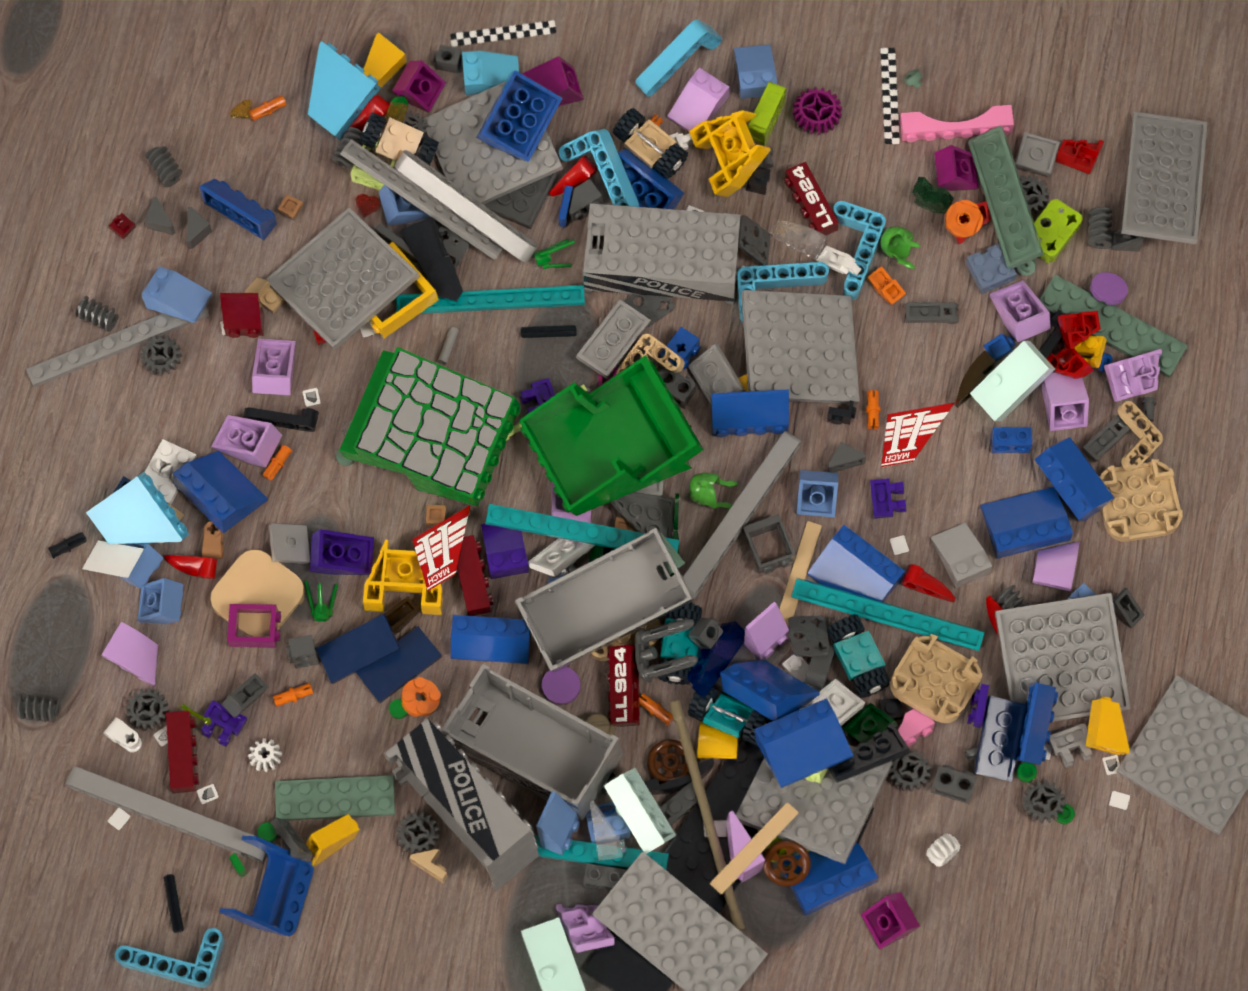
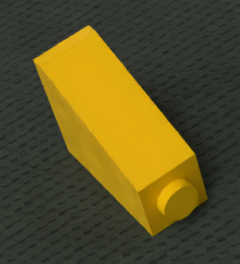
M378 32L364 66L365 71L363 74L367 77L372 75L378 80L377 85L382 88L407 62L406 55Z
M1100 697L1098 700H1092L1085 747L1115 755L1129 754L1130 748L1120 704L1113 702L1110 697Z
M349 814L310 835L306 845L313 853L311 859L313 867L355 839L360 829L357 822Z

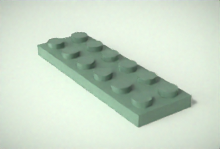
M394 775L275 781L276 817L285 821L337 819L347 814L351 818L395 816Z

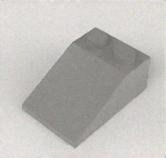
M966 523L930 538L955 589L991 573L992 565L983 547Z

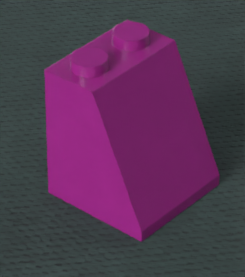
M559 56L522 73L524 76L562 97L563 99L559 106L584 99L574 67Z

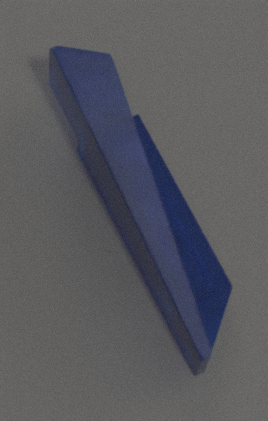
M736 621L721 624L720 628L724 632L711 649L702 648L698 656V662L693 666L687 677L693 685L692 688L700 697H705L721 676V672L726 669L744 643L745 630Z

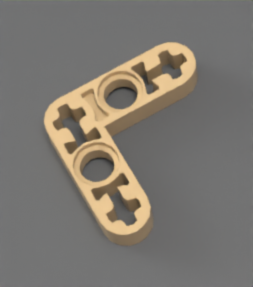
M644 334L619 366L617 374L629 367V364L632 365L634 363L633 358L636 354H640L641 358L645 355L648 358L652 357L674 373L683 370L684 360L654 336ZM647 340L651 343L650 346L646 344ZM665 349V355L662 358H658V351ZM670 358L676 361V367L668 361Z
M1126 401L1118 407L1117 412L1120 418L1139 437V440L1123 456L1121 463L1126 471H1133L1140 467L1162 443L1163 437L1160 431L1133 402ZM1137 420L1143 423V429L1137 426ZM1139 446L1144 447L1145 455L1139 452ZM1136 457L1137 459H1135L1131 465L1129 463L1130 459Z

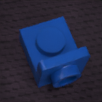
M1000 334L983 346L996 362L1008 353H1012L1015 350L1014 346L1016 344L1011 336L1008 337Z

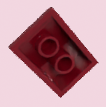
M220 293L226 336L232 338L240 336L257 338L264 336L265 315L259 293Z

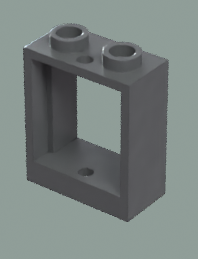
M779 514L743 527V536L759 574H768L773 572L775 568L780 566L784 568L793 564L796 554ZM777 529L787 555L762 564L752 537Z

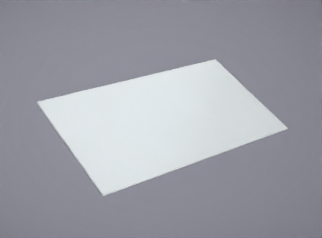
M98 540L82 569L128 578L144 549L121 544H108V542Z

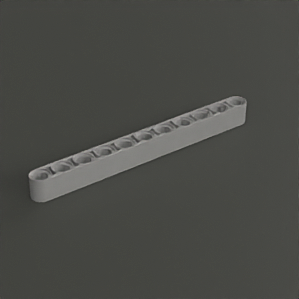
M787 431L781 435L687 570L683 578L694 599L789 464L802 443L801 439Z
M73 766L65 785L75 791L255 861L262 862L266 854L264 850L241 840L242 836H254L252 834L79 767Z

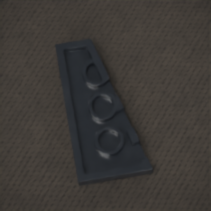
M891 723L887 726V730L882 733L879 731L867 743L862 742L859 744L857 749L852 752V758L829 767V770L836 782L839 783L908 755L910 752L894 724Z

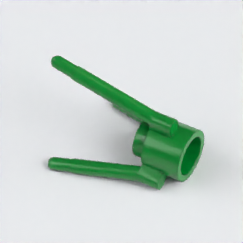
M565 239L546 249L534 252L538 267L543 266V269L572 267V264L565 263L549 264L552 261L550 253L574 244L575 241L569 242V239Z
M305 580L304 584L311 609V617H314V621L317 622L329 621V617L333 616V606L338 584L334 585L329 608H327V604H323L322 584L318 583V604L314 607L308 581Z

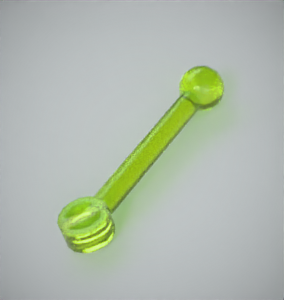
M185 704L181 706L184 711L189 710L191 714L203 720L206 725L211 724V718H205L188 708Z

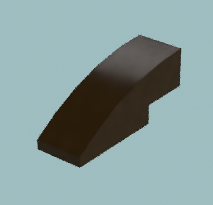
M985 350L972 363L962 380L955 403L957 408L972 396L970 393L986 378L985 375L994 368L995 360Z
M407 596L384 613L394 635H397L420 612V609Z

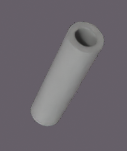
M450 327L438 359V362L446 365L459 332L455 327Z

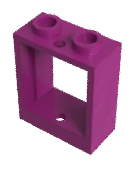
M230 604L227 638L229 647L276 648L277 641H280V630H277L278 623H281V611H278L277 605ZM239 613H271L270 637H238Z

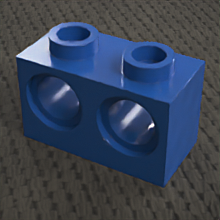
M993 427L991 434L992 453H1030L1032 448V427Z

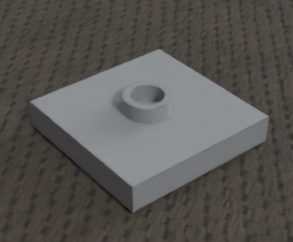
M1024 132L1015 163L1016 168L1050 177L1060 142Z
M274 523L269 525L272 562L310 563L307 526Z

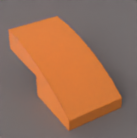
M882 266L866 278L890 305H893L906 295V292L895 279L892 280Z

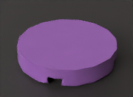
M1109 272L1097 274L1092 279L1090 285L1091 293L1096 300L1100 302L1102 300L1107 305L1122 303L1128 293L1126 282L1118 275Z
M564 667L556 672L550 670L546 672L542 679V690L549 702L556 705L569 704L577 698L581 683L579 676L573 669Z

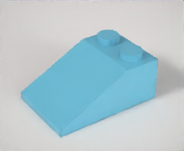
M485 51L462 52L466 95L479 94L506 82L514 70L519 72L518 56Z

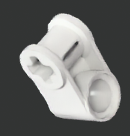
M117 717L104 731L106 737L129 752H137L142 747V741L138 733Z

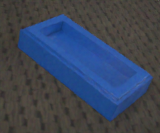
M565 186L558 218L560 227L566 228L573 197V186Z

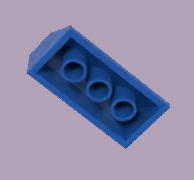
M628 149L618 152L638 200L639 207L674 210L683 197L684 192L654 167L652 169L649 168Z
M213 179L199 187L206 205L262 240L266 239L277 224L275 214L271 210L261 208L258 202L245 198L242 192L239 190L234 191L224 181L220 182L217 179Z
M1071 437L1049 447L1034 459L1080 521L1088 520L1115 499Z
M453 615L451 659L528 664L531 631L526 621L522 619Z
M1036 682L1030 684L1016 760L1041 765V761L1045 762L1047 750H1044L1045 742H1049L1051 733L1048 730V726L1054 719L1052 706L1053 703L1056 704L1058 699V692H1055L1056 687Z

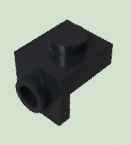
M850 400L848 410L829 407L827 420L837 425L842 423L850 425L851 418L855 419L857 409L853 407L854 401Z

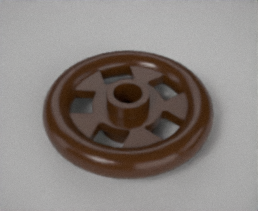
M673 739L661 741L649 752L647 758L648 770L651 776L657 778L661 784L690 774L687 762L686 764H681L679 758L685 756L680 741ZM668 747L677 748L676 754L668 753ZM658 753L664 755L661 762L655 760ZM669 760L674 761V765L669 766L667 762ZM660 767L667 771L664 776L657 771ZM680 769L681 774L674 777L672 772Z
M783 840L776 842L768 848L764 855V872L777 885L785 887L797 885L809 874L811 868L810 855L802 845L795 841ZM785 848L787 853L779 856L777 851ZM795 851L801 855L798 860L792 855ZM777 860L778 868H771V861ZM785 860H789L791 862L789 865L783 864ZM797 865L802 867L799 874L793 872ZM780 872L789 873L788 879L779 877Z

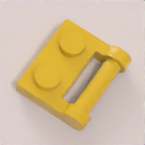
M1089 336L1088 339L1075 346L1074 349L1081 356H1093L1092 358L1084 359L1092 368H1099L1107 339L1104 336Z

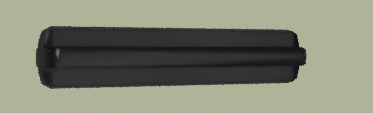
M575 325L521 328L522 338L571 337L577 334Z
M173 874L165 875L163 879L172 930L174 933H179L184 930L175 877Z

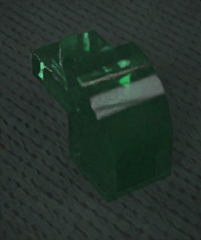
M918 177L912 191L916 197L915 203L921 208L934 213L946 214L954 199L946 188L933 187L925 177Z

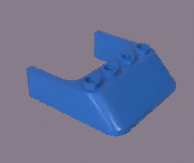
M242 836V841L256 846L267 853L268 864L252 915L249 916L236 909L220 908L219 913L256 929L283 936L293 935L297 929L314 871L311 861L304 862L300 858H293L290 855V851L260 837Z

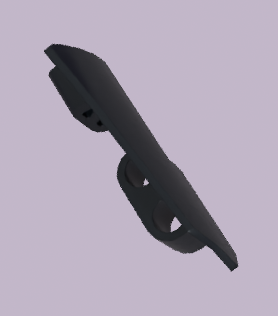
M434 218L425 219L401 230L403 238L431 286L436 290L437 296L457 302L463 293V289L450 255L445 249Z

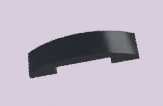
M713 758L697 763L701 779L713 769ZM689 774L663 784H659L657 778L644 783L652 795H662L681 791L692 780Z

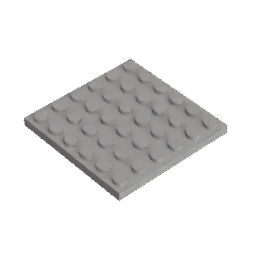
M505 82L424 118V123H427L426 130L429 138L439 142L435 153L445 177L483 205L563 169L547 130L544 132L529 162L498 150L476 138Z
M348 208L266 280L269 281L270 286L336 350L420 276L355 212Z
M743 290L741 294L748 392L789 389V401L850 404V400L854 401V404L860 402L851 296Z
M1112 593L995 611L1010 701L1027 704L1030 684L1036 682L1056 687L1055 692H1058V699L1056 704L1053 703L1052 711H1054L1053 721L1090 716L1092 700H1098L1100 697L1112 698L1113 702L1120 704L1121 711L1131 709Z
M1177 675L1116 772L1219 835L1248 789V718Z
M849 745L852 752L857 749L856 747ZM764 757L736 817L740 823L761 830L786 803H789L799 813L778 834L777 838L795 841L805 849L846 864L892 767V761L839 783L836 782L828 769L821 783L810 782L804 778L781 788Z

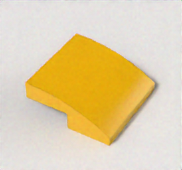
M700 721L697 758L737 759L738 738Z

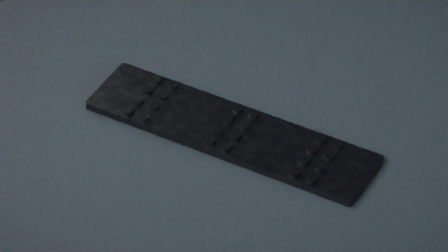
M743 737L738 743L737 759H727L705 791L713 821L727 820L729 812L732 810L735 815L737 814L764 759L759 746L743 740ZM697 804L664 852L669 854L666 871L720 914L727 903L724 892L720 894L710 885L711 881L718 875L709 839L704 836L703 818L699 804ZM742 824L751 839L758 833L757 829ZM718 837L727 866L730 863L727 837ZM739 879L732 883L734 892L741 883ZM612 930L610 933L614 937V945L599 948L585 969L586 974L612 991H668L674 981Z

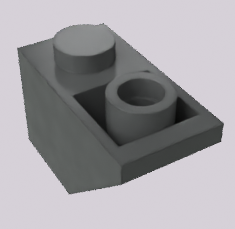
M590 179L574 188L569 211L571 222L581 220L589 212L590 203H603L601 193Z

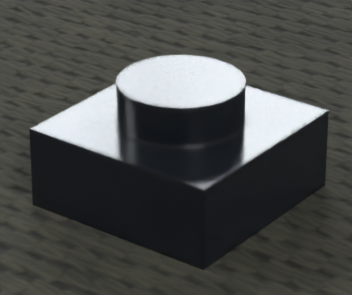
M899 699L880 700L881 711L893 720L902 719Z

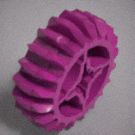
M815 86L813 91L808 87L807 93L802 91L800 96L796 97V102L793 103L794 109L792 114L794 115V121L798 122L799 128L803 127L804 132L809 129L811 135L814 131H817L818 135L821 134V131L827 134L828 128L833 131L834 125H838L839 119L842 117L840 99H837L836 94L831 95V90L825 92L824 87L818 90ZM814 101L812 104L805 106L807 103ZM816 106H817V110H819V116L817 115V111H815V110H816Z

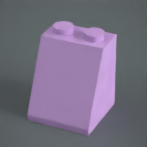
M1052 372L1041 383L1049 430L1056 431L1088 427L1089 398L1083 378L1075 379Z

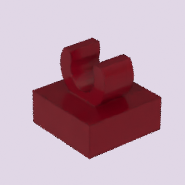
M123 213L118 215L109 225V228L122 239L136 227L135 223Z

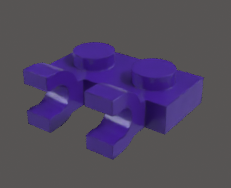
M549 378L531 383L530 390L520 392L522 404L528 403L534 398L538 406L527 408L526 414H529L555 396Z
M889 478L870 480L874 519L893 517V511L906 512L905 500L892 502L891 493L904 494L903 482L890 484Z
M981 684L980 690L976 689L975 695L971 698L970 705L977 704V707L972 708V713L968 715L967 723L971 724L974 722V727L981 728L983 726L989 685Z
M213 700L203 716L207 722L201 731L203 736L210 738L215 725L224 729L218 740H220L219 744L227 747L232 734L239 735L247 722V717L240 714L234 718L222 704Z

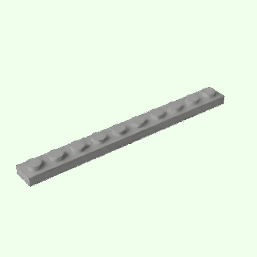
M352 139L342 150L340 155L492 259L496 260L504 249L406 176Z
M206 307L197 321L209 317ZM160 314L34 365L26 370L35 388L143 344L146 340L150 341L152 336L158 338L159 335L163 336L193 322L167 314Z

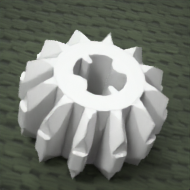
M263 738L262 744L255 741L256 747H250L252 753L248 754V758L252 760L250 762L251 766H256L257 771H260L262 767L265 772H268V767L275 770L274 763H281L280 759H278L282 756V752L278 751L280 746L278 744L274 745L272 739L267 743L266 739ZM263 753H268L267 758L262 757L264 756Z
M947 833L931 844L927 849L926 855L932 863L940 867L956 856L961 845L955 837Z

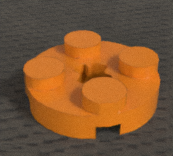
M969 200L955 202L947 209L945 214L946 229L959 238L971 237L980 230L983 223V216L979 207ZM963 214L967 215L966 218H968V222H964V224L959 220V216L962 217Z
M417 677L409 681L401 692L402 707L408 714L414 717L430 716L436 711L440 703L441 693L437 686L423 677ZM422 694L426 700L417 701L418 696L415 695Z

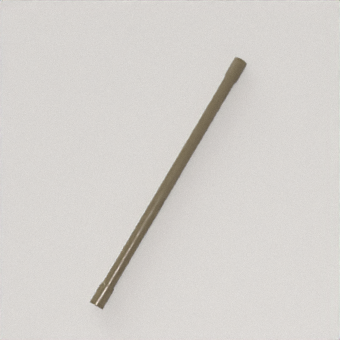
M673 701L669 703L673 720L676 723L719 874L726 867L725 859L686 726L681 701ZM731 884L724 891L731 924L742 931L745 930V926Z

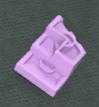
M1162 349L1104 365L1114 402L1157 390L1160 372L1158 364Z
M1080 542L1038 551L1032 583L1071 591Z
M121 622L103 651L102 657L119 665L120 668L137 676L138 679L153 687L155 686L158 644Z
M556 904V910L562 927L576 952L614 945V937L607 929V926L592 915L599 905H575L574 908H563L562 904Z

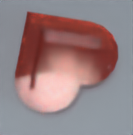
M360 194L356 197V205L364 217L377 211L380 207V201L375 196L369 197L366 194Z

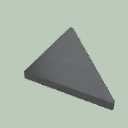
M560 171L488 202L484 206L499 217L531 229Z
M633 492L610 502L635 532L646 534L657 528L666 538L672 539L675 498Z

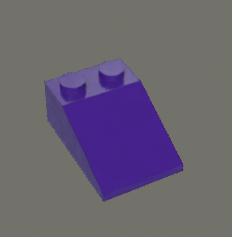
M481 524L491 579L529 573L522 531Z
M322 529L312 534L310 572L331 575H370L373 567L374 537Z

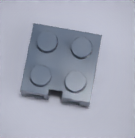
M1000 243L987 248L986 253L981 254V252L966 257L965 264L981 294L1016 280L1017 274L1014 268L1010 270L1007 267Z

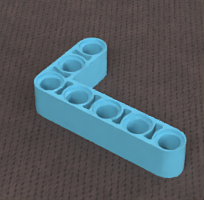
M698 19L692 21L636 79L635 84L647 97L652 96L701 45L713 50L722 42V37L709 24Z
M599 129L591 131L560 147L559 157L563 161L579 159L592 152L613 205L626 206L627 204V206L639 207L638 200L608 130Z
M839 201L834 205L833 210L839 224L864 232L854 257L855 263L861 268L862 274L855 275L848 272L843 290L844 296H851V300H855L859 297L884 232L886 219L878 212L845 201ZM838 211H844L845 214H839ZM855 217H862L863 220H857ZM877 222V223H880L881 225H880V226H874L873 223ZM871 238V239H874L875 241H874V242H868L867 239ZM865 254L868 258L864 259L861 255ZM855 287L857 290L850 291L848 288Z
M823 262L742 267L737 273L740 320L743 322L741 294L743 290L756 291L755 289L822 285L828 280V265ZM821 271L824 275H817L816 272ZM804 273L806 276L800 277L797 274ZM785 274L787 277L781 278L778 275ZM761 275H766V276H768L769 278H767V279H762V278H760V276H761ZM747 276V277H749L750 279H749V280H743V279H741V277Z
M208 929L204 934L195 964L130 946H120L115 952V957L123 967L195 987L206 988L213 980L224 945V937L218 929ZM218 935L219 940L216 943H210L209 939L211 936ZM125 952H129V959L122 961V954ZM212 954L213 959L210 962H204L203 958L205 955ZM145 957L149 958V963L147 965H140L141 959ZM162 963L169 964L165 971L159 970V966ZM181 968L188 969L185 976L178 975ZM206 973L207 978L204 981H197L199 974Z

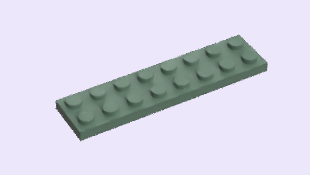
M999 126L969 140L970 150L1007 267L1011 270L1044 255L1004 128Z
M1054 275L1040 298L1041 303L1046 307L1050 315H1053L1058 309L1065 315L1098 311L1101 329L1091 336H1104L1107 339L1106 345L1128 357L1162 349V354L1159 356V373L1168 378L1172 375L1188 347L1185 343L1113 305H1107L1102 300L1101 302L1096 300L1091 293L1057 275Z

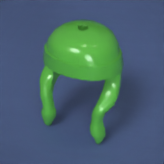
M900 226L886 229L880 241V247L883 252L889 257H895L898 264L905 265L909 269L916 268L910 261H906L911 247H921L919 243L912 241L914 238L913 233Z
M708 472L696 474L691 478L689 497L693 502L699 505L704 504L714 509L720 507L731 509L733 505L728 502L717 503L715 490L712 485L716 482L719 485L734 487L738 485L737 482L721 480L719 475Z

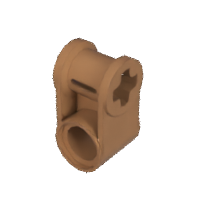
M212 521L208 522L204 527L202 557L223 559L224 534Z

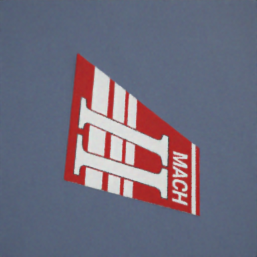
M955 403L888 414L881 467L913 462Z
M471 505L412 539L428 591L456 574Z

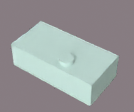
M1023 341L970 394L994 421H1003L1055 368L1030 341Z
M636 768L623 773L604 785L616 805L618 815L623 817L645 854L676 836Z
M560 918L521 931L542 991H586Z

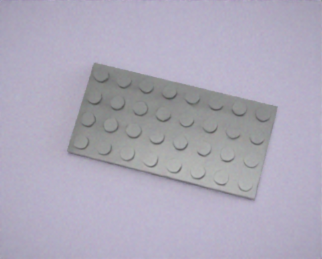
M1140 112L1133 113L1121 234L1189 244L1197 243L1207 122Z
M643 851L592 913L594 917L685 991H739L768 954Z

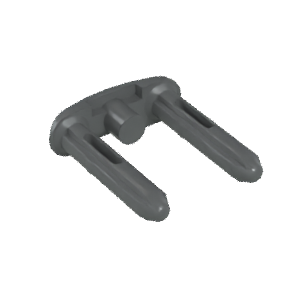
M685 618L648 630L641 628L637 632L635 637V661L639 675L643 680L651 682L652 678L693 667L698 662L697 656L688 655L651 667L649 666V660L655 659L658 656L655 647L649 648V641L689 630L694 626L693 619Z

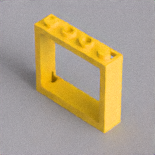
M394 242L390 243L389 246L418 272L420 277L414 283L423 294L384 322H381L376 315L370 320L373 331L377 334L380 333L384 339L439 300L436 290Z

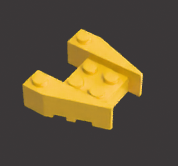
M744 110L732 113V115L703 121L689 131L695 147L706 150L713 147L722 169L709 178L715 195L729 197L741 189L770 152V147L755 146L746 124L757 116L756 113Z
M385 539L378 559L374 563L371 574L364 584V610L384 612L386 591L422 593V614L442 615L443 591L441 584L428 591L416 551L390 550L389 541Z

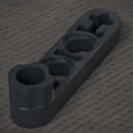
M1059 309L1050 318V324L1055 328L1039 349L1045 358L1048 357L1062 337L1057 316L1065 314Z
M248 407L244 410L243 418L272 423L276 427L314 432L319 412L312 408L302 409L300 416Z

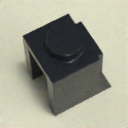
M758 166L748 179L746 191L766 195L771 169Z

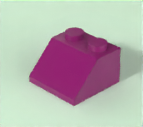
M422 60L409 61L392 91L397 96H404L408 104L430 112L446 82Z
M953 145L934 152L938 187L949 191L975 190L979 188L977 169L972 153Z
M902 892L885 896L861 914L879 949H883L908 936L920 927Z

